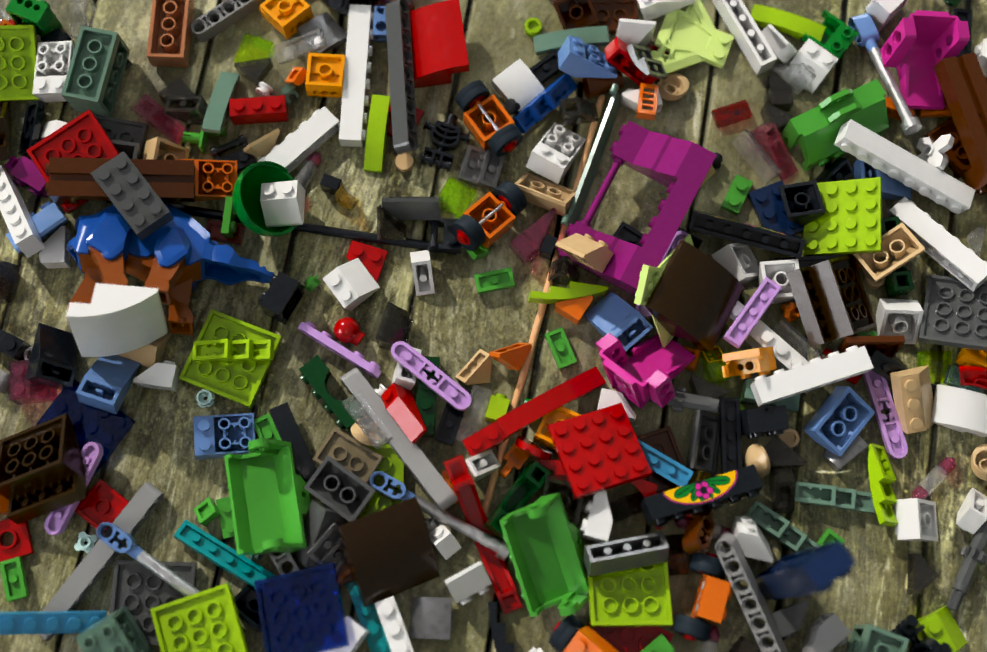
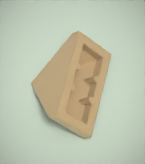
M279 128L248 144L243 148V151L260 158L266 157L275 146L280 133Z
M479 349L455 378L466 385L490 383L492 357H490L489 353Z

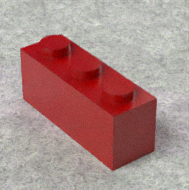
M285 95L229 99L230 118L234 125L289 121L288 103Z

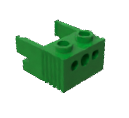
M10 0L5 9L16 25H35L36 35L40 37L47 35L58 27H62V24L54 12H52L50 4L44 0Z
M824 10L821 17L825 21L821 25L826 26L821 42L811 35L808 36L806 33L802 41L806 42L808 39H811L837 57L839 61L853 44L859 33L827 10Z

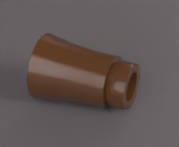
M617 72V78H582L586 98L590 100L609 93L613 83L619 85L618 89H622L624 87L622 73Z

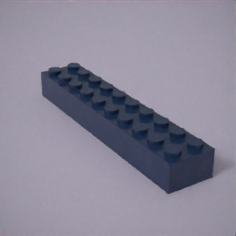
M836 540L784 556L756 576L755 580L766 600L773 599L775 601L777 599L802 596L803 594L808 595L809 593L813 594L821 591L824 593L835 585L832 581L848 576L853 571L851 567L856 562L840 540Z

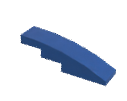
M565 73L512 118L521 134L526 133L536 122L541 121L551 110L556 109L578 88L569 74Z

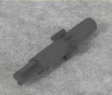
M677 387L676 391H674L676 396L666 404L673 406V411L683 412V408L718 413L720 399L688 394L686 388Z
M987 520L976 531L970 545L963 546L960 555L964 556V559L945 606L951 611L958 612L963 597L967 594L979 565L986 564Z

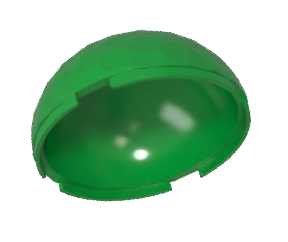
M260 161L246 167L238 176L232 192L233 206L239 220L252 232L265 237L286 235L297 226L267 228L265 225L260 203L261 183L294 180L287 172L288 170L278 163Z

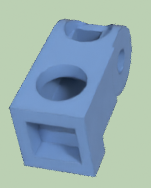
M385 6L374 7V42H387Z

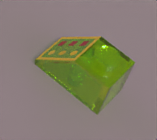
M714 346L711 353L700 350L707 386L727 383L731 377L723 378L721 366H725L726 362H723V352L720 346Z

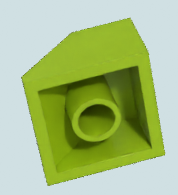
M945 606L918 619L916 628L922 624L925 627L917 634L920 641L925 638H933L940 645L947 643L951 647L952 652L959 651L967 643L952 613Z

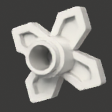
M951 134L941 135L935 142L930 137L920 138L917 148L922 153L917 157L940 170H944L949 162L945 152L952 148L955 138Z

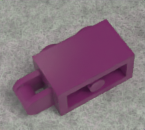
M12 155L4 166L10 170L9 174L14 178L13 182L22 188L25 185L29 188L28 191L37 197L40 194L46 198L48 196L45 192L46 181L34 162L23 155L20 159Z

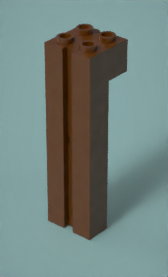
M974 52L957 58L956 56L944 58L933 68L972 167L962 174L965 184L975 189V194L980 196L987 193V83Z
M49 157V163H46V175H49L50 180L45 184L46 194L55 204H79V200L110 201L90 173L111 159ZM130 159L163 202H195L194 160Z

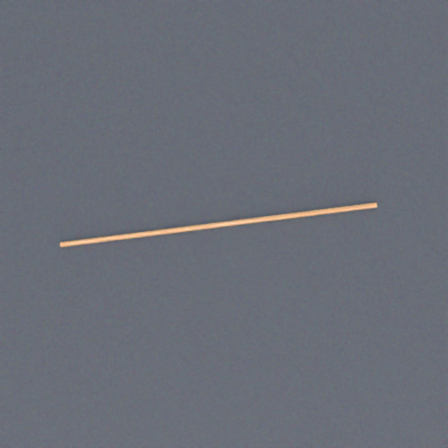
M600 95L597 100L572 188L575 191L591 152L606 99L604 95ZM562 224L558 241L566 238V231L569 226ZM557 246L543 290L546 293L550 286H553L560 261L558 256L560 251L557 250ZM539 304L528 342L531 343L532 348L521 367L509 412L519 406L547 304ZM509 438L499 445L496 458L501 466ZM501 467L492 472L482 504L486 518Z

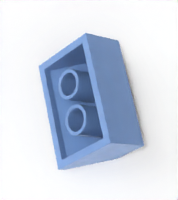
M50 201L40 207L41 211L38 213H30L41 240L70 221L59 205ZM9 231V233H7L6 236L11 242L12 246L14 247L17 253H23L15 245L14 240Z
M836 386L802 430L817 444L841 457L875 414V411L850 386Z

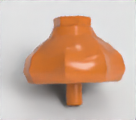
M795 301L782 304L781 310L787 323L796 321L800 317Z

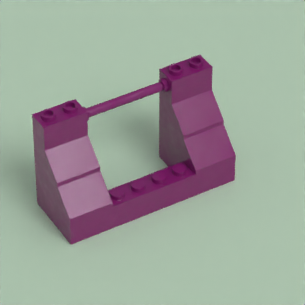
M629 120L627 125H622L618 133L621 135L619 141H614L609 150L612 152L610 158L613 159L614 163L584 220L580 222L576 220L575 224H570L566 231L568 236L575 233L583 236L588 234L595 238L596 242L601 240L609 245L608 249L614 253L603 273H600L575 261L560 248H557V250L560 251L558 256L635 296L643 264L654 267L659 266L717 154L694 142L649 131ZM623 164L668 187L666 192L669 195L666 200H661L657 208L660 210L658 216L652 217L648 225L651 228L649 233H644L639 242L642 245L641 247L590 228V223L617 171Z

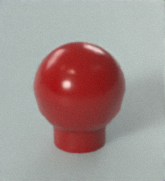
M350 317L339 319L334 326V335L338 341L346 344L352 343L356 347L366 335L360 331L357 321Z

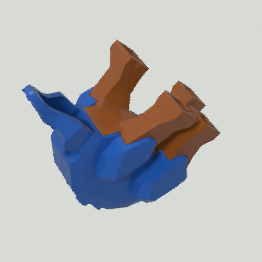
M167 204L165 205L174 219L142 241L115 206L111 205L96 214L79 216L75 222L76 237L67 244L68 252L76 261L80 271L85 274L83 282L70 302L91 304L96 283L129 286L127 279L129 274L144 281V287L158 288L162 304L168 305L169 331L174 334L192 336L194 334V316L190 310V305L197 282L213 279L226 285H234L244 281L270 283L275 274L274 272L267 271L265 266L260 267L258 262L240 257L231 246L219 245L218 242L211 240L210 233L194 218Z

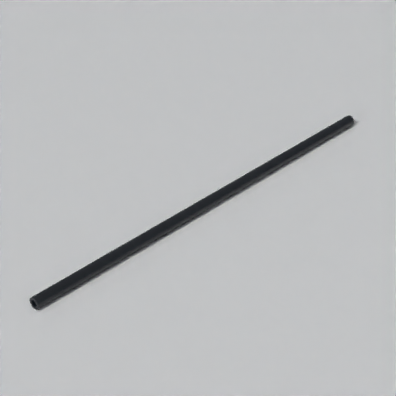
M163 202L191 216L223 220L224 211ZM235 214V221L238 223H242L239 220L238 216ZM309 223L297 225L293 230L427 250L428 243L430 242Z

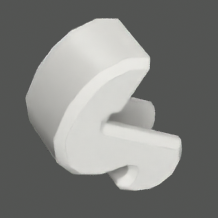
M768 24L761 31L774 54L783 64H786L797 53V49L771 24Z

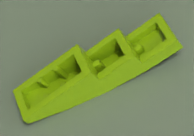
M758 4L753 5L750 13L757 25L765 28L768 24H771L780 34L783 32L797 40L801 37L803 38L806 33L808 36L811 35L821 42L826 26L802 16Z
M372 94L363 170L366 172L382 173L388 142L390 96Z
M570 281L567 288L550 286L547 293L531 290L527 302L555 304V302L591 295L594 298L604 295L608 290V286Z
M251 339L193 341L192 360L205 362L274 360V341L271 339L256 341Z
M871 443L868 446V471L873 505L879 524L893 527L898 524L892 505L898 501L891 484L896 482L897 479L884 446Z

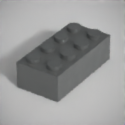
M124 151L90 173L141 241L174 219L169 209Z

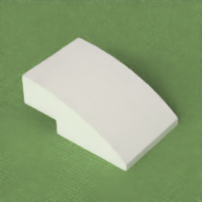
M520 58L492 79V87L504 99L503 102L506 103L509 99H514L516 103L520 104L518 111L545 90Z
M938 384L935 389L931 422L961 433L969 432L980 437H987V395Z

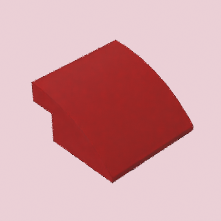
M459 0L437 2L410 11L414 88L451 84V74L468 72L469 61Z

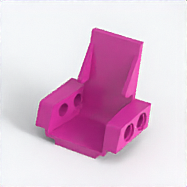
M916 10L908 18H903L883 45L880 50L883 66L896 67L901 93L909 109L943 110L945 108L943 91L933 67L944 58L957 57L970 41L968 21H960L957 16L949 15L948 12Z
M610 333L595 343L612 388L621 392L625 398L640 409L650 399L661 408L668 404L676 396L671 380L696 358L695 355L674 340H671L665 348L662 347L658 333L654 337L634 346L631 350L632 356L630 358L627 357L621 341Z

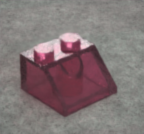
M29 360L10 362V401L18 405L57 401V388L25 380Z

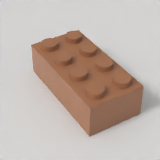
M194 0L152 1L147 58L152 66L189 67Z

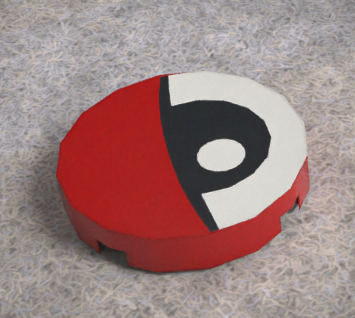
M517 436L514 442L523 451L527 450L533 456L540 459L550 460L552 456L550 450L527 438Z

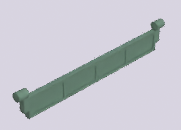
M613 83L609 91L611 94L609 104L568 214H564L561 224L565 226L574 225L581 215L621 106L619 102L620 96L617 92L618 84Z

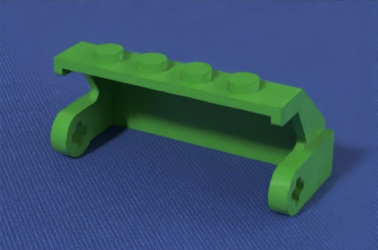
M875 79L854 90L844 89L822 101L817 107L790 119L781 133L782 141L788 149L797 146L798 143L800 144L804 157L801 167L804 172L818 165L822 167L833 158L837 160L843 157L846 152L835 146L834 143L840 126L850 119L880 136L887 131L889 123L885 100L886 92L878 79Z
M264 438L255 439L248 442L249 452L253 453L225 455L237 555L253 556L272 552L293 553L307 548L302 515L306 514L310 508V494L304 489L307 483L300 475L295 473L291 442Z
M560 493L541 496L534 503L508 513L499 522L504 542L509 550L510 560L513 562L516 571V579L520 583L522 597L526 602L530 617L538 616L544 609L558 605L561 616H569L578 612L589 600L588 580L582 565L584 562L585 546L579 529L568 521Z

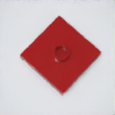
M99 479L88 492L86 498L78 504L75 512L97 529L104 522L113 523L129 501L105 481Z

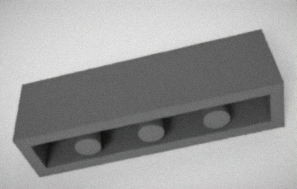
M663 531L587 545L585 546L583 561L588 576L592 577L667 562L670 547Z

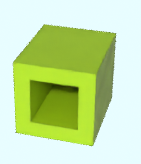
M498 393L496 396L491 395L485 415L486 421L495 422L496 419L507 414L510 400L507 399V396Z

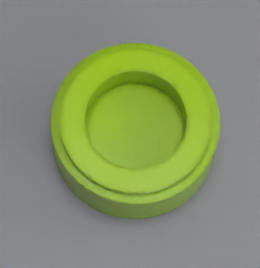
M537 18L526 20L524 24L525 33L530 37L539 35L542 31L541 21Z

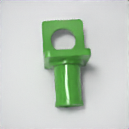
M224 127L220 134L204 132L202 129L200 133L184 131L183 135L185 136L182 137L183 143L199 144V150L202 154H205L208 135L227 136V132Z

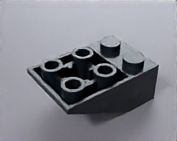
M39 323L25 380L60 390L72 388L77 369L76 341L73 333Z

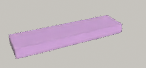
M766 276L725 333L723 339L739 349L782 287Z

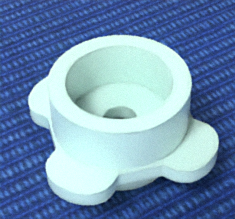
M82 531L78 534L79 539L74 548L76 551L83 550L88 554L98 541V537L94 534L88 535Z

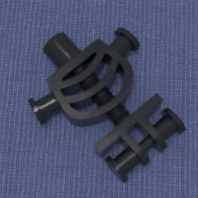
M449 113L445 122L437 120L435 125L430 123V120L425 122L423 129L431 131V143L438 149L425 146V153L422 154L420 164L426 163L429 164V167H433L435 164L437 169L443 168L450 172L454 155L444 151L456 150L460 145V140L467 141V143L470 141V132L468 134L461 133V127L456 126L458 116Z
M908 615L895 629L891 630L892 633L905 637L913 643L914 646L911 652H952L951 647L947 643L940 645L933 638H925L920 641L917 634L925 627L922 624L916 628L918 619L914 615Z

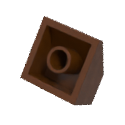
M552 0L563 30L588 27L599 22L592 0Z

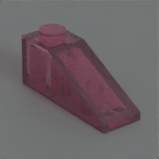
M144 94L131 109L146 123L176 144L182 141V137L185 136L183 135L184 131L189 132L185 126L147 94Z
M762 123L749 132L759 152L782 181L798 171L775 123Z
M555 208L551 209L510 241V248L524 264L527 261L532 262L538 257L540 248L555 218Z

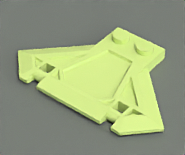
M696 0L695 3L683 7V9H686V12L680 8L667 13L654 44L658 47V51H651L654 60L662 61L666 75L701 62L722 69L735 36L715 28L701 0Z
M688 234L683 240L694 246L691 235ZM674 250L658 267L643 264L634 304L646 305ZM652 315L662 347L665 348L674 336L670 335Z

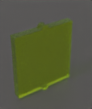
M245 33L233 61L245 65L246 68L251 67L262 71L273 42L262 39L260 36L255 37Z
M449 177L438 196L443 197L442 209L446 213H451L460 218L477 190L465 185V182L461 183Z
M950 351L916 352V367L929 366L931 383L954 382L952 371L954 365L951 362Z

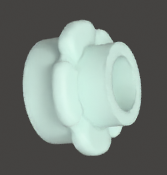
M205 389L197 393L196 401L200 407H210L214 404V393Z

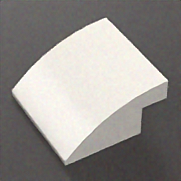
M96 283L91 304L70 302L66 315L81 357H104L123 354L146 346L168 333V326L158 288Z

